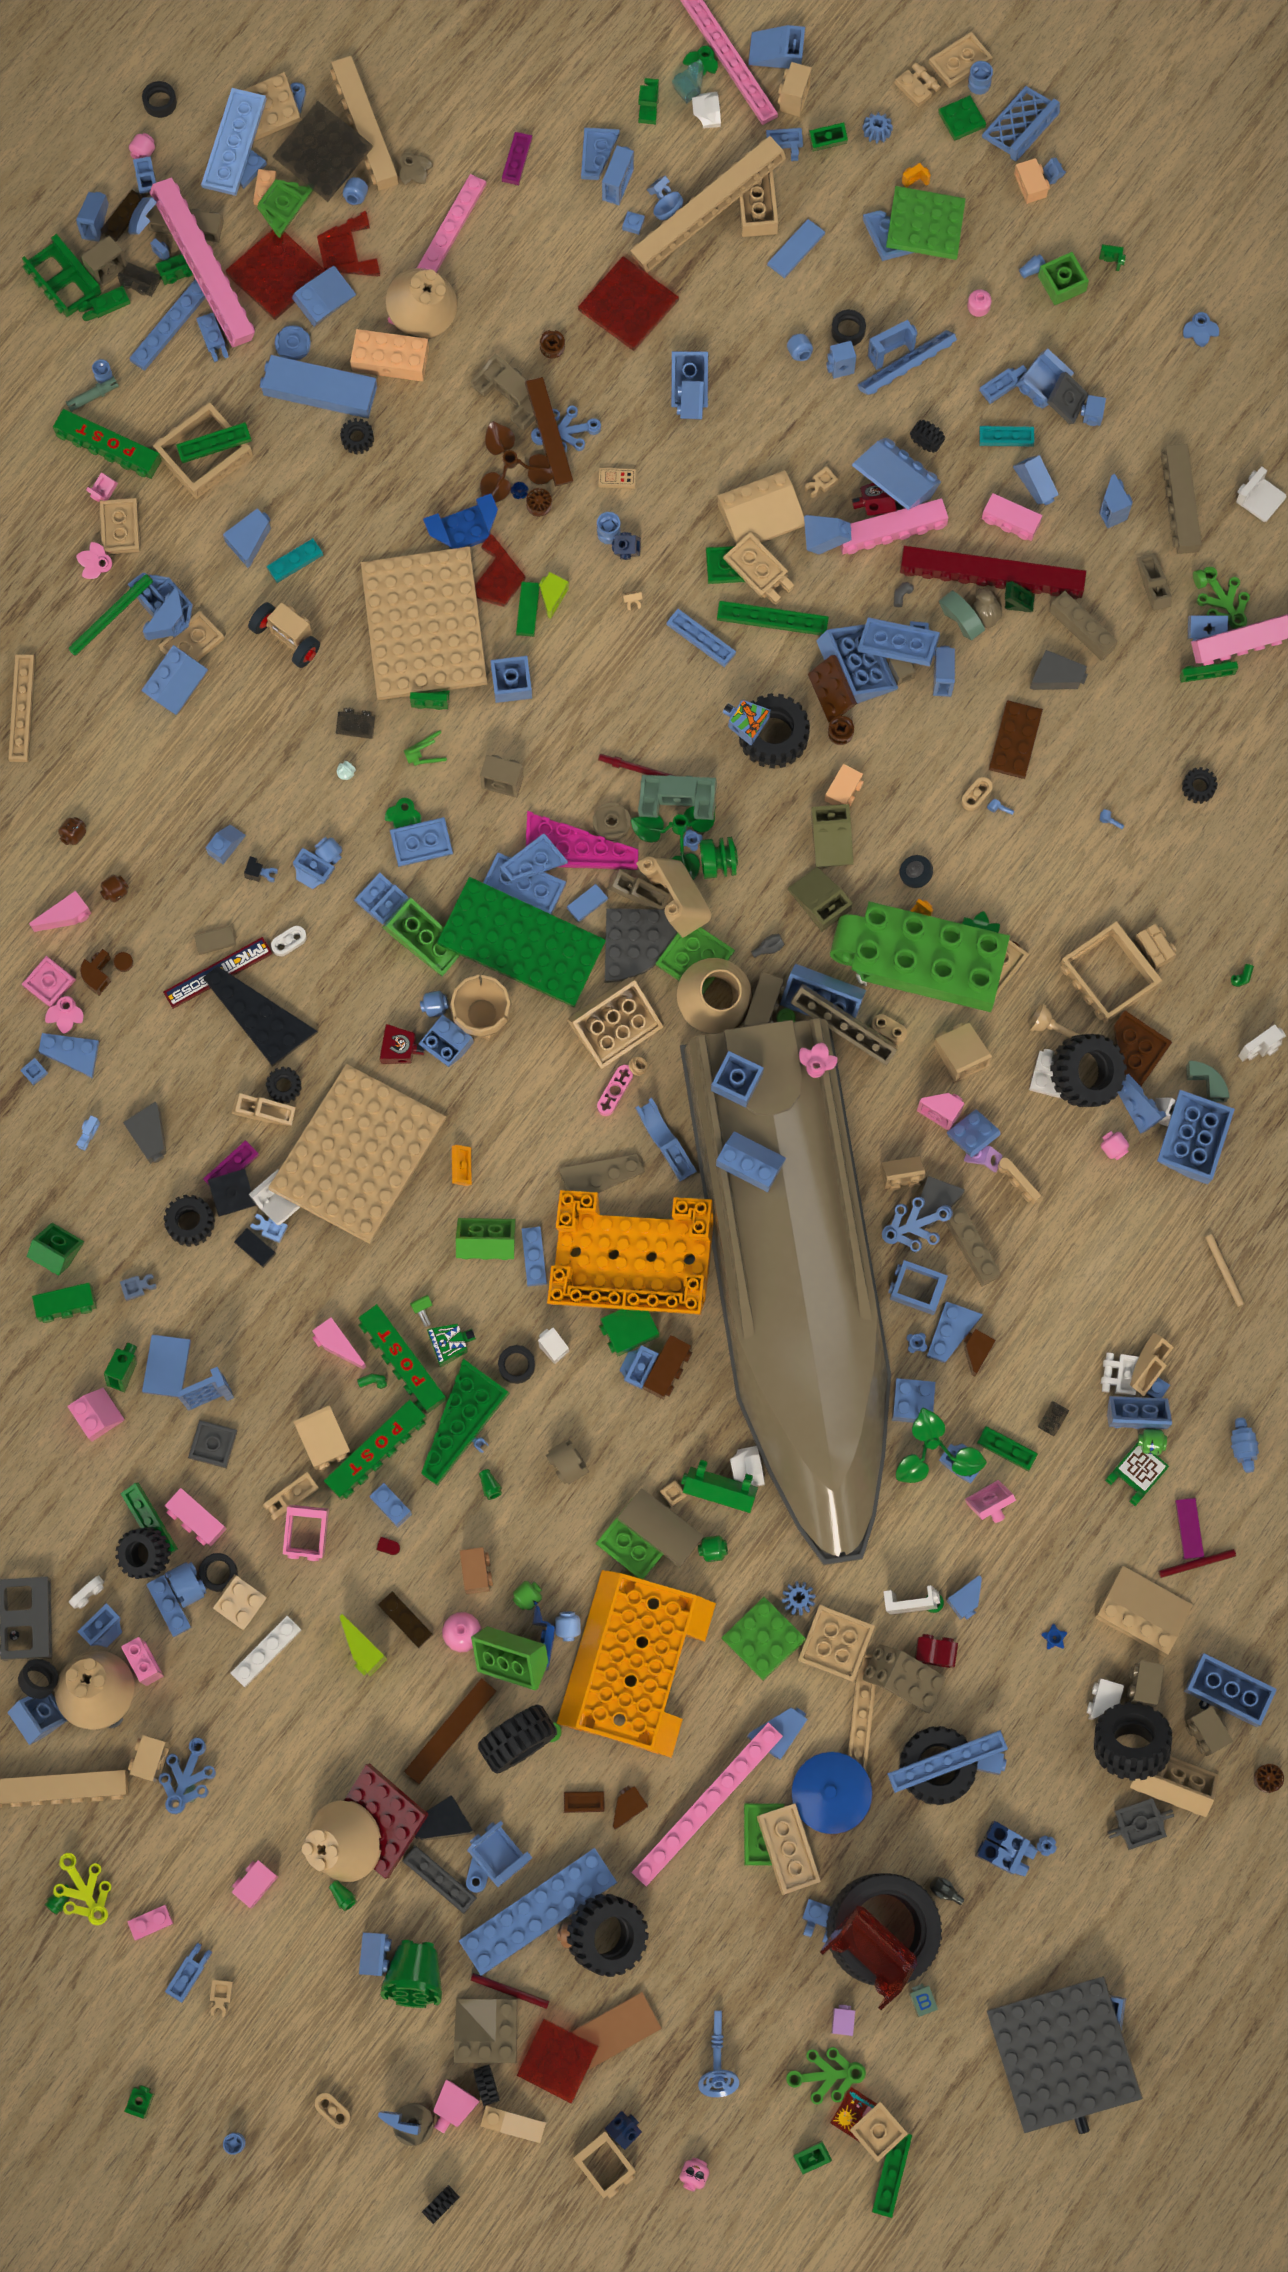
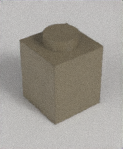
M890 659L889 668L897 685L915 678L916 670L912 663Z

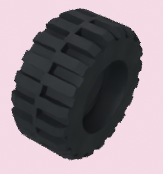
M770 693L765 698L763 695L757 697V702L752 700L751 703L770 710L769 719L776 718L786 722L791 728L792 733L786 741L777 744L765 742L757 736L752 746L739 737L740 747H743L744 754L746 756L750 755V760L753 763L758 761L759 766L764 767L766 764L770 765L769 768L775 769V765H779L782 768L786 767L787 762L789 764L794 763L796 757L800 758L803 755V750L808 745L810 722L807 720L808 715L806 711H802V705L799 702L795 704L793 698H784V694L773 696V693Z
M1082 1034L1072 1036L1064 1040L1063 1045L1058 1046L1056 1049L1057 1054L1052 1057L1054 1063L1050 1066V1071H1053L1051 1081L1055 1082L1056 1086H1054V1089L1057 1093H1061L1060 1097L1064 1101L1068 1100V1104L1077 1105L1078 1107H1099L1110 1103L1111 1100L1118 1096L1117 1092L1121 1091L1124 1087L1122 1082L1126 1080L1124 1070H1127V1067L1123 1063L1125 1059L1123 1053H1119L1120 1048L1117 1044H1113V1040L1105 1038L1104 1035ZM1086 1053L1091 1054L1098 1065V1077L1091 1088H1087L1082 1083L1078 1071L1079 1063Z
M1125 1702L1124 1705L1120 1703L1114 1705L1113 1709L1111 1707L1108 1708L1098 1718L1094 1736L1095 1756L1099 1764L1104 1769L1107 1768V1772L1110 1774H1116L1120 1779L1129 1778V1781H1135V1779H1140V1781L1146 1780L1148 1776L1154 1777L1158 1774V1771L1161 1772L1169 1762L1172 1746V1729L1169 1726L1168 1720L1165 1717L1163 1718V1714L1158 1710L1154 1711L1153 1707L1149 1705L1147 1707L1143 1706V1703L1139 1702L1137 1704ZM1133 1734L1143 1737L1150 1744L1141 1748H1130L1122 1745L1116 1739L1123 1735Z
M536 1704L517 1713L489 1732L479 1741L478 1750L492 1772L498 1774L517 1765L544 1747L557 1735V1728L543 1706Z
M932 1726L921 1730L912 1736L903 1747L900 1755L899 1769L920 1761L922 1754L929 1748L943 1747L950 1750L968 1743L966 1737L957 1733L956 1730L948 1729L944 1726ZM976 1762L957 1769L953 1779L946 1784L935 1785L925 1781L909 1787L907 1790L916 1799L922 1800L926 1804L943 1805L952 1803L966 1794L974 1783L977 1772Z
M598 1894L595 1896V1899L592 1897L586 1899V1904H580L577 1907L578 1912L572 1914L570 1918L573 1920L572 1924L568 1925L567 1931L570 1932V1936H567V1943L572 1945L569 1947L570 1953L575 1956L574 1959L578 1964L598 1975L614 1977L616 1974H625V1969H633L635 1967L634 1963L642 1959L641 1953L646 1951L647 1948L645 1940H648L649 1933L645 1932L648 1925L647 1921L642 1920L644 1918L643 1913L633 1903L613 1894ZM617 1917L621 1927L619 1941L613 1949L600 1954L595 1947L596 1930L607 1918Z

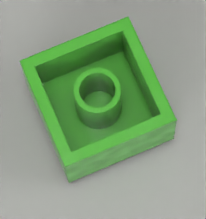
M1073 252L1041 265L1038 278L1054 306L1087 291L1089 280Z

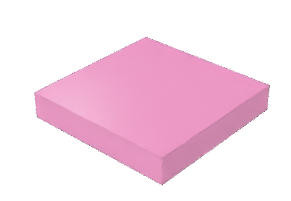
M46 956L26 978L22 986L48 1007H52L76 979Z

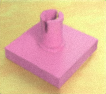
M997 1480L967 1497L965 1501L981 1520L991 1515L992 1520L997 1523L1005 1518L1001 1509L1013 1503L1016 1499Z

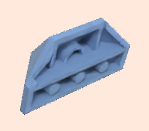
M141 573L128 583V586L132 588L146 573ZM149 575L153 583L137 599L152 617H154L155 610L163 605L165 597L169 592L172 593L174 588L179 591L185 622L176 634L172 636L175 638L189 627L193 604L169 577Z

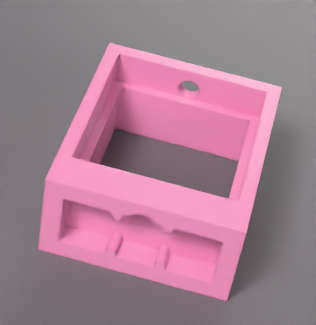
M289 1505L287 1507L283 1554L288 1555L287 1558L299 1559V1556L307 1557V1560L319 1561V1558L324 1557L329 1509ZM294 1516L322 1518L319 1550L291 1547Z
M137 1637L121 1646L139 1682L148 1686L164 1677L147 1643L143 1639Z

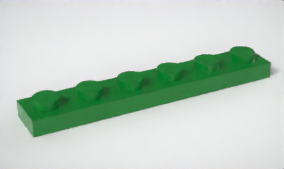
M719 601L717 621L820 636L827 630L829 616Z

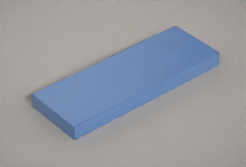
M807 219L771 258L767 266L785 278L825 235V231Z

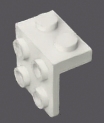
M1261 466L1258 471L1254 470L1248 478L1250 481L1247 484H1242L1237 492L1239 496L1236 502L1261 521L1267 522L1286 499V494L1264 479L1267 470Z
M277 1169L249 1195L258 1208L276 1225H281L300 1206L269 1190L271 1182L279 1171Z

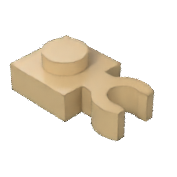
M826 466L813 476L812 480L814 482H809L805 485V491L810 488L814 489L811 493V498H814L820 489L824 493L837 484L838 478Z
M212 1980L210 2001H215V2005L211 2008V2016H215L216 2009L220 2008L222 2010V2017H226L227 2009L224 2005L225 2002L231 2003L233 1982Z

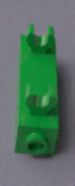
M701 1459L698 1468L690 1466L688 1474L684 1473L681 1482L684 1485L682 1493L751 1513L758 1487L751 1485L753 1475L746 1473L743 1482L707 1472L708 1462Z

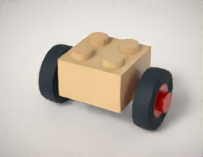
M266 602L254 612L249 621L248 628L255 634H260L269 627L274 636L294 650L292 662L299 668L308 665L319 650L320 642L312 635L310 621L304 616L300 617L297 615L295 609L290 605L286 606L281 602L275 608L271 603Z

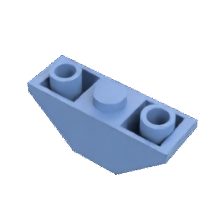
M174 588L172 593L169 592L166 595L163 605L155 610L154 617L144 625L143 634L145 639L153 640L174 636L185 622L178 589Z

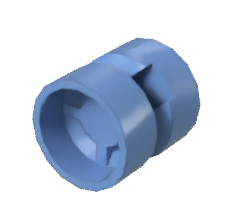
M977 61L970 68L968 87L974 94H985L990 89L993 68L988 62Z
M605 512L597 519V536L604 544H612L614 536H620L621 522L615 513Z

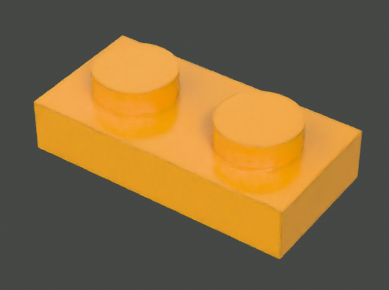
M452 1146L453 1184L472 1185L471 1147Z

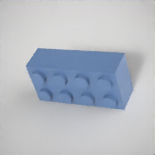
M1203 1653L1198 1658L1184 1692L1252 1726L1259 1727L1277 1689Z

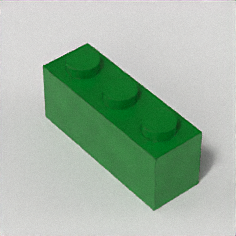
M90 1283L32 1296L36 1318L39 1322L43 1323L53 1322L54 1318L62 1317V1319L71 1318L73 1314L80 1312L81 1314H88L92 1312V1309H97L93 1287Z

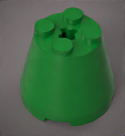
M411 1940L401 1941V1945L397 1947L381 1985L380 1996L384 2000L390 1998L396 2001V2005L411 2008H426L428 2004L434 2003V2005L438 2006L441 2003L442 1986L438 1952L434 1949L433 1943L422 1942V1944H417Z

